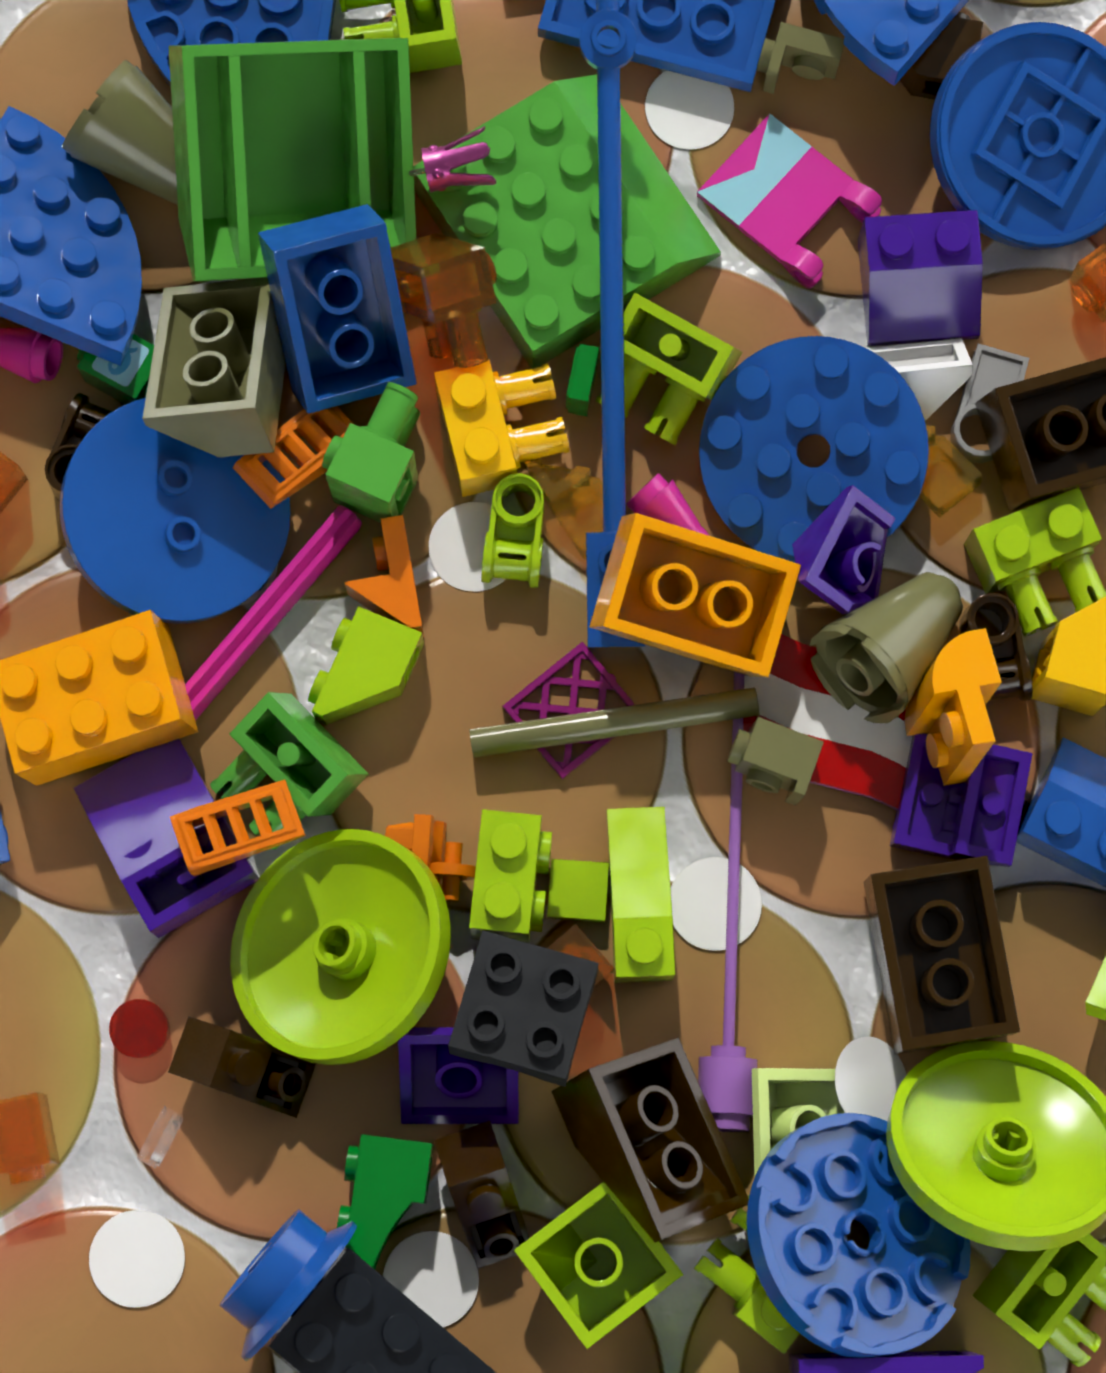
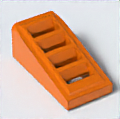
M338 406L309 414L303 409L277 429L274 452L244 455L235 462L233 469L272 509L327 472L328 469L322 467V461L331 440L335 435L343 438L349 424L354 423ZM302 436L318 452L317 455L300 439ZM282 449L300 466L299 469L281 452ZM267 460L285 480L279 483L262 463Z
M285 779L170 816L186 866L193 877L306 836ZM274 799L284 827L274 832L271 829L262 803ZM251 807L261 835L252 839L248 836L240 810ZM227 815L237 840L236 844L226 846L217 821L218 818ZM202 824L206 826L214 851L205 854L202 852L194 827Z

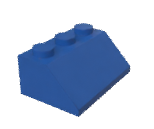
M1063 737L1020 822L1016 843L1105 888L1106 758Z

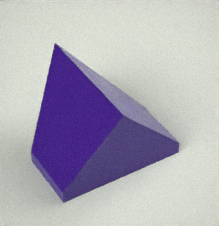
M855 486L846 487L792 544L795 563L801 565L798 574L799 582L841 614H848L879 597L888 528L892 527L896 518Z

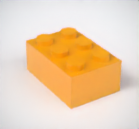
M639 513L621 516L589 627L749 677H769L801 565Z
M152 610L0 660V719L14 773L35 786L198 733L169 625L163 622Z

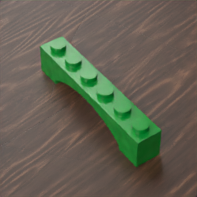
M361 1134L359 1147L349 1145L344 1181L354 1182L351 1206H340L337 1228L351 1221L357 1225L355 1233L345 1248H350L374 1270L384 1247L402 1217L414 1203H427L434 1144Z

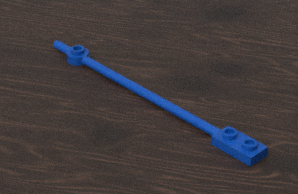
M596 0V13L592 14L584 22L579 37L580 52L584 60L591 67L597 69L603 532L586 533L587 647H645V644L589 627L621 516L626 515L620 69L626 66L634 56L637 46V32L632 21L626 15L619 12V0ZM605 29L614 30L620 39L618 45L611 49L602 47L597 40V36L601 31Z

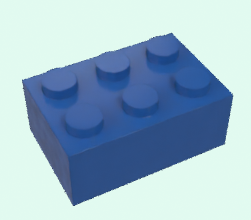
M368 204L258 232L291 389L308 414L383 394L388 382L396 383L403 387L417 384L386 223Z

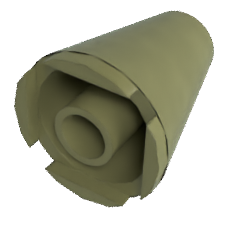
M124 60L97 90L96 94L99 96L92 103L88 111L85 108L83 109L62 144V149L68 152L74 159L178 205L172 106L138 66H134L129 61Z
M925 572L822 627L811 638L810 646L816 644L817 653L811 658V663L823 687L847 710L856 704L870 712L864 720L872 723H889L897 718L906 709L962 614L963 604L958 587L952 580L943 575Z

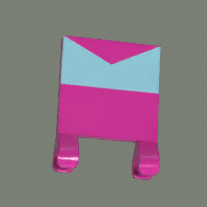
M770 113L697 191L698 198L775 258L797 282L808 289L813 288L822 279L823 262L816 254L800 246L799 243L839 200L861 223H863L864 217L879 216L882 198L876 191L852 179Z

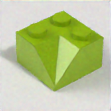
M604 1181L514 1250L586 1349L684 1275L659 1241L655 1243Z

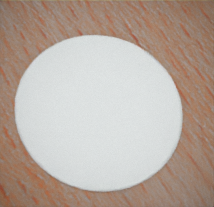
M665 71L654 80L647 92L645 113L652 131L662 141L676 148L694 150L715 143L727 132L734 116V99L728 86Z
M467 502L456 505L437 520L429 538L431 563L437 574L446 583L457 589L469 592L485 591L498 586L506 580L493 578L490 583L481 582L486 532H489L492 506L490 504Z
M707 857L692 862L676 876L670 888L673 925L687 942L701 949L712 951L726 950L728 859ZM740 865L737 945L746 940L754 931L762 910L761 893L757 882L742 865Z
M860 1037L851 1041L841 1052L835 1069V1088L844 1113L865 1114L888 1121L895 1094L906 1076V1071L899 1056L894 1055L892 1047L884 1041L875 1037Z
M146 1210L126 1211L109 1219L96 1233L89 1252L90 1272L97 1288L109 1300L119 1305L133 1308L153 1305L168 1296L178 1284L185 1264L183 1242L175 1227L164 1217Z
M436 1231L417 1233L400 1242L388 1257L383 1272V1277L442 1327L455 1323L467 1313L476 1298L479 1286L478 1269L468 1248L455 1237Z

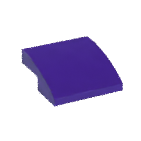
M928 734L912 735L890 847L955 860L988 856L989 865L1012 866L1033 753L993 744L966 782L944 786L939 768H933L928 759L926 750V737Z

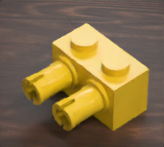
M490 359L434 372L436 392L462 497L495 490V486L502 478L510 474H517V469L521 468V462L559 453H570L567 434L564 433L565 426L562 417L513 430L511 424L506 425L504 416L508 414L507 409L548 399H556L553 379L550 378L551 371L548 363L542 364L540 367L499 376L498 371H492Z

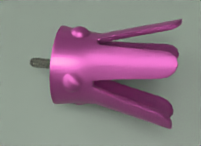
M485 126L445 146L431 145L428 148H421L425 168L411 170L409 175L415 176L426 173L430 193L437 190L444 191L450 186L495 185L497 183L496 179L488 174L450 172V170L483 159L489 155L490 147L484 142L451 149L482 133L486 129Z

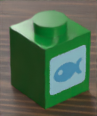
M134 334L121 366L79 349L77 360L80 362L77 368L86 383L126 405L146 398L154 345Z

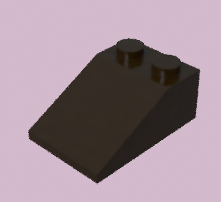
M679 1037L587 1069L567 1081L566 1087L559 1086L551 1091L575 1148L655 1243L748 1205V1195Z

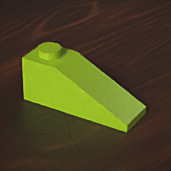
M665 807L607 809L614 983L672 981L675 977V958Z

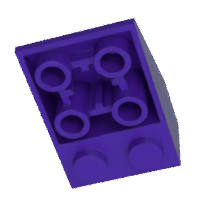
M180 739L134 753L73 788L149 931L158 938L254 884L259 879L248 858L195 877L189 873L170 816L214 802L215 800ZM225 817L218 818L217 821L226 846L236 844L235 835ZM205 824L194 827L203 854L214 851Z

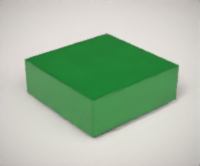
M584 344L576 347L566 394V409H568V413L586 417L588 415L598 367L599 347Z

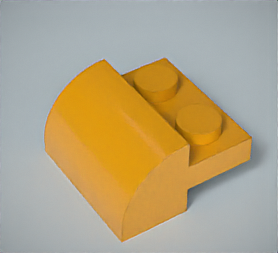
M986 628L960 634L943 647L906 709V735L912 736L929 733L926 737L928 759L933 768H939L944 786L966 782L996 741L985 705L1002 681Z

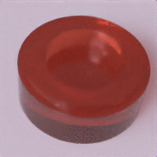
M133 999L123 1003L115 1010L109 1024V1035L113 1045L122 1054L135 1059H145L156 1055L164 1048L170 1035V1023L166 1013L155 1003L145 999Z

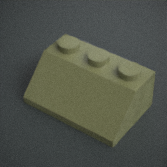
M267 277L163 289L142 418L147 427L216 457L274 452L286 362Z

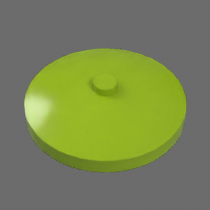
M339 829L312 836L288 849L263 872L252 887L240 910L232 937L230 960L232 983L240 1009L249 1024L265 1041L275 1048L298 1059L324 1065H340L360 1061L378 1054L396 1043L424 1015L441 985L450 951L451 925L448 906L441 886L433 872L415 853L389 837L368 830Z
M976 1041L957 1044L939 1050L919 1062L905 1076L895 1094L887 1121L886 1140L888 1154L894 1172L903 1188L914 1202L935 1221L954 1233L974 1242L1014 1251H1040L1065 1246L1090 1234L1105 1221L1106 1096L1081 1072L1066 1062L1031 1047L1009 1042Z

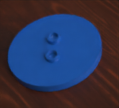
M1029 22L1001 29L971 46L959 57L945 76L938 90L930 121V147L933 165L943 191L957 211L978 210L979 230L982 234L1008 246L1030 250H1046L1082 241L1106 227V47L1084 32L1069 26L1047 22Z
M146 398L133 401L119 407L100 420L86 434L68 463L60 492V522L68 551L88 583L106 600L132 615L152 610L163 622L169 624H188L218 617L233 610L250 598L262 587L275 570L288 538L291 513L290 498L288 497L270 509L233 469L235 462L244 455L216 457L149 428L142 419ZM267 460L262 463L279 483L285 480Z

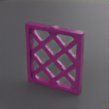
M581 642L506 702L502 708L516 723L522 722L518 716L519 709L540 711L539 719L547 718V712L570 715L604 710L606 690L615 691L626 706L635 704L618 685L615 676L608 673L587 646ZM574 660L572 678L553 677ZM581 660H589L600 673V681L579 679ZM550 684L571 686L569 706L548 704ZM543 685L541 703L522 702ZM578 687L599 689L597 709L576 707ZM615 737L578 742L581 744H591V746L572 762L573 743L565 744L564 762L555 761L545 748H537V750L563 780Z

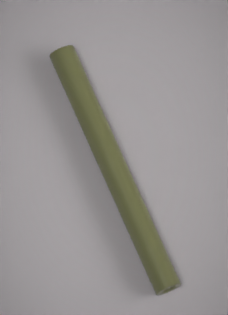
M753 687L469 729L473 758L748 718L760 716L756 688Z

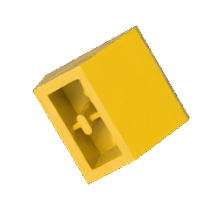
M1106 596L1061 620L1043 640L1032 675V699L1094 716L1106 705Z

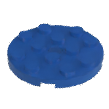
M807 336L787 339L769 345L745 359L727 376L714 394L707 409L700 435L699 456L702 478L707 494L714 509L729 529L755 550L795 563L792 544L846 487L852 485L896 518L892 527L888 528V539L906 520L920 496L928 468L929 445L921 407L905 379L894 367L879 355L856 343L833 337ZM807 436H822L830 445L829 458L819 467L811 468L805 466L798 458V445Z
M838 1113L815 1119L790 1132L769 1151L761 1163L751 1187L747 1209V1236L750 1253L759 1280L769 1299L784 1319L805 1338L823 1349L850 1358L890 1357L922 1345L942 1330L956 1311L953 1305L958 1296L961 1281L968 1278L970 1240L954 1233L931 1218L914 1202L903 1188L894 1172L888 1154L886 1140L887 1121L865 1114ZM852 1220L863 1224L868 1231L870 1241L867 1250L858 1247L853 1240H847L846 1235L850 1234Z

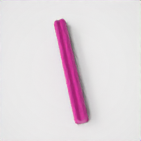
M341 505L334 510L185 684L195 721L359 531L362 521L350 509Z

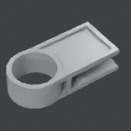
M977 344L971 360L973 375L965 382L950 434L953 449L961 458L972 463H985L993 460L990 449L986 451L976 450L964 442L960 433V423L966 417L979 415L975 403L993 389L1023 381L1030 358Z

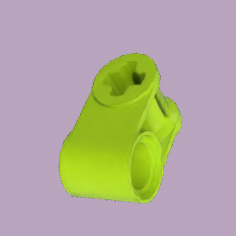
M522 473L510 474L502 478L495 486L492 497L489 532H486L481 582L490 583L493 578L527 581L529 587H539L544 540L541 537L544 518V496L539 483L529 475ZM513 492H524L533 498L535 504L528 514L513 516L506 512L502 506L505 498Z

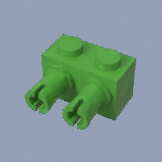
M388 382L368 425L359 427L350 423L343 438L337 435L333 437L324 455L322 467L328 469L325 474L326 481L328 482L334 503L343 505L381 523L380 518L402 515L419 480L414 451L405 447L420 416V411L414 407L418 400V396L414 392L399 384Z
M268 692L229 733L243 748V751L217 779L210 783V787L216 794H220L223 791L224 795L221 797L223 799L254 789L267 774L275 782L285 779L300 821H302L306 815L308 817L331 815L369 773L291 693ZM273 800L265 809L271 829L274 832L284 827ZM254 819L249 824V828L255 835H259L260 832Z

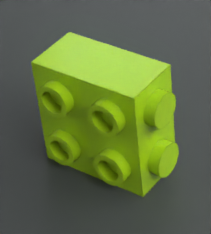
M482 809L469 923L471 939L480 940L483 930L530 943L531 931L542 932L546 891L535 890L537 873H549L552 832L542 831V815Z

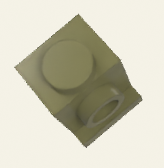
M757 717L748 732L741 729L738 730L727 762L735 764L736 768L734 771L747 775L746 783L757 789L770 793H778L780 788L787 790L788 794L785 802L796 806L806 794L824 741Z

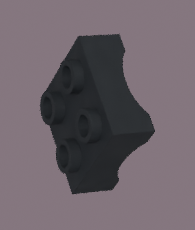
M482 930L449 1041V1054L508 1068L566 1087L581 1028L598 974L599 963Z

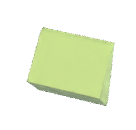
M751 1069L755 1175L769 1151L790 1132L815 1119L844 1113L836 1093L835 1069Z

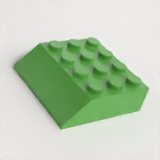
M408 38L169 45L178 218L193 281L267 277L258 232L366 204L386 223L394 269H418Z
M597 74L557 80L471 131L473 132L485 126L486 129L479 135L451 148L455 149L480 142L487 143L490 147V153L487 157L450 170V172L488 174L496 179L497 183L495 185L450 186L444 191L437 190L430 193L423 160L413 166L414 191L531 368L542 366V364L547 363L600 330ZM621 104L624 313L634 293L649 300L721 256V251Z

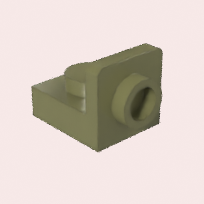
M781 22L776 41L765 38L759 58L757 71L766 73L763 91L774 94L782 65L792 68L796 75L806 79L821 80L827 77L835 80L844 48V39Z

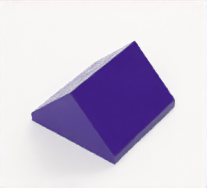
M413 1027L398 1040L401 1124H481L490 1121L491 1124H519L518 1071L449 1054L448 1045L454 1027Z

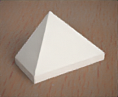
M962 338L867 348L886 360L905 379L921 407L925 421L973 375V364Z

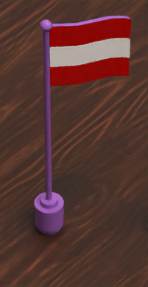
M783 634L780 636L769 677H749L734 672V690L756 688L760 716L734 719L732 744L738 730L741 729L748 732L757 717L824 741L810 783L868 797L890 808L898 809L912 736H907L905 731L906 709L889 723H872L864 720L870 712L856 704L847 710L823 687L812 667L811 658L817 653L816 647L803 644ZM732 763L723 1045L711 1046L710 1056L699 1057L698 1083L720 1132H749L750 1118L753 1117L751 1069L757 1068L758 1060L746 1058V1047L734 1046L743 774L734 771L736 765Z

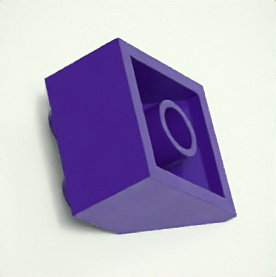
M978 210L864 217L857 240L867 346L907 344L962 338V340L979 339L983 260Z

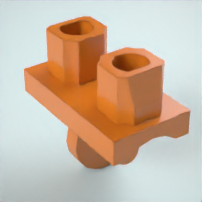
M414 814V823L407 822L388 825L385 836L406 847L424 861L439 882L446 901H459L460 881L474 880L476 866L461 864L463 843L446 842L447 823L434 820L433 815Z

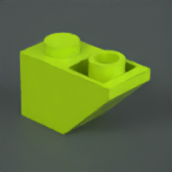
M358 606L353 619L343 618L337 628L331 649L338 653L330 671L320 670L311 687L308 702L315 704L312 709L314 718L318 722L328 725L401 696L424 646L422 632Z

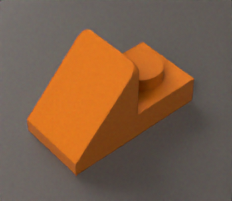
M403 515L380 518L383 536L372 538L378 571L389 570L390 574L347 581L344 583L347 594L372 612L422 632L424 637Z

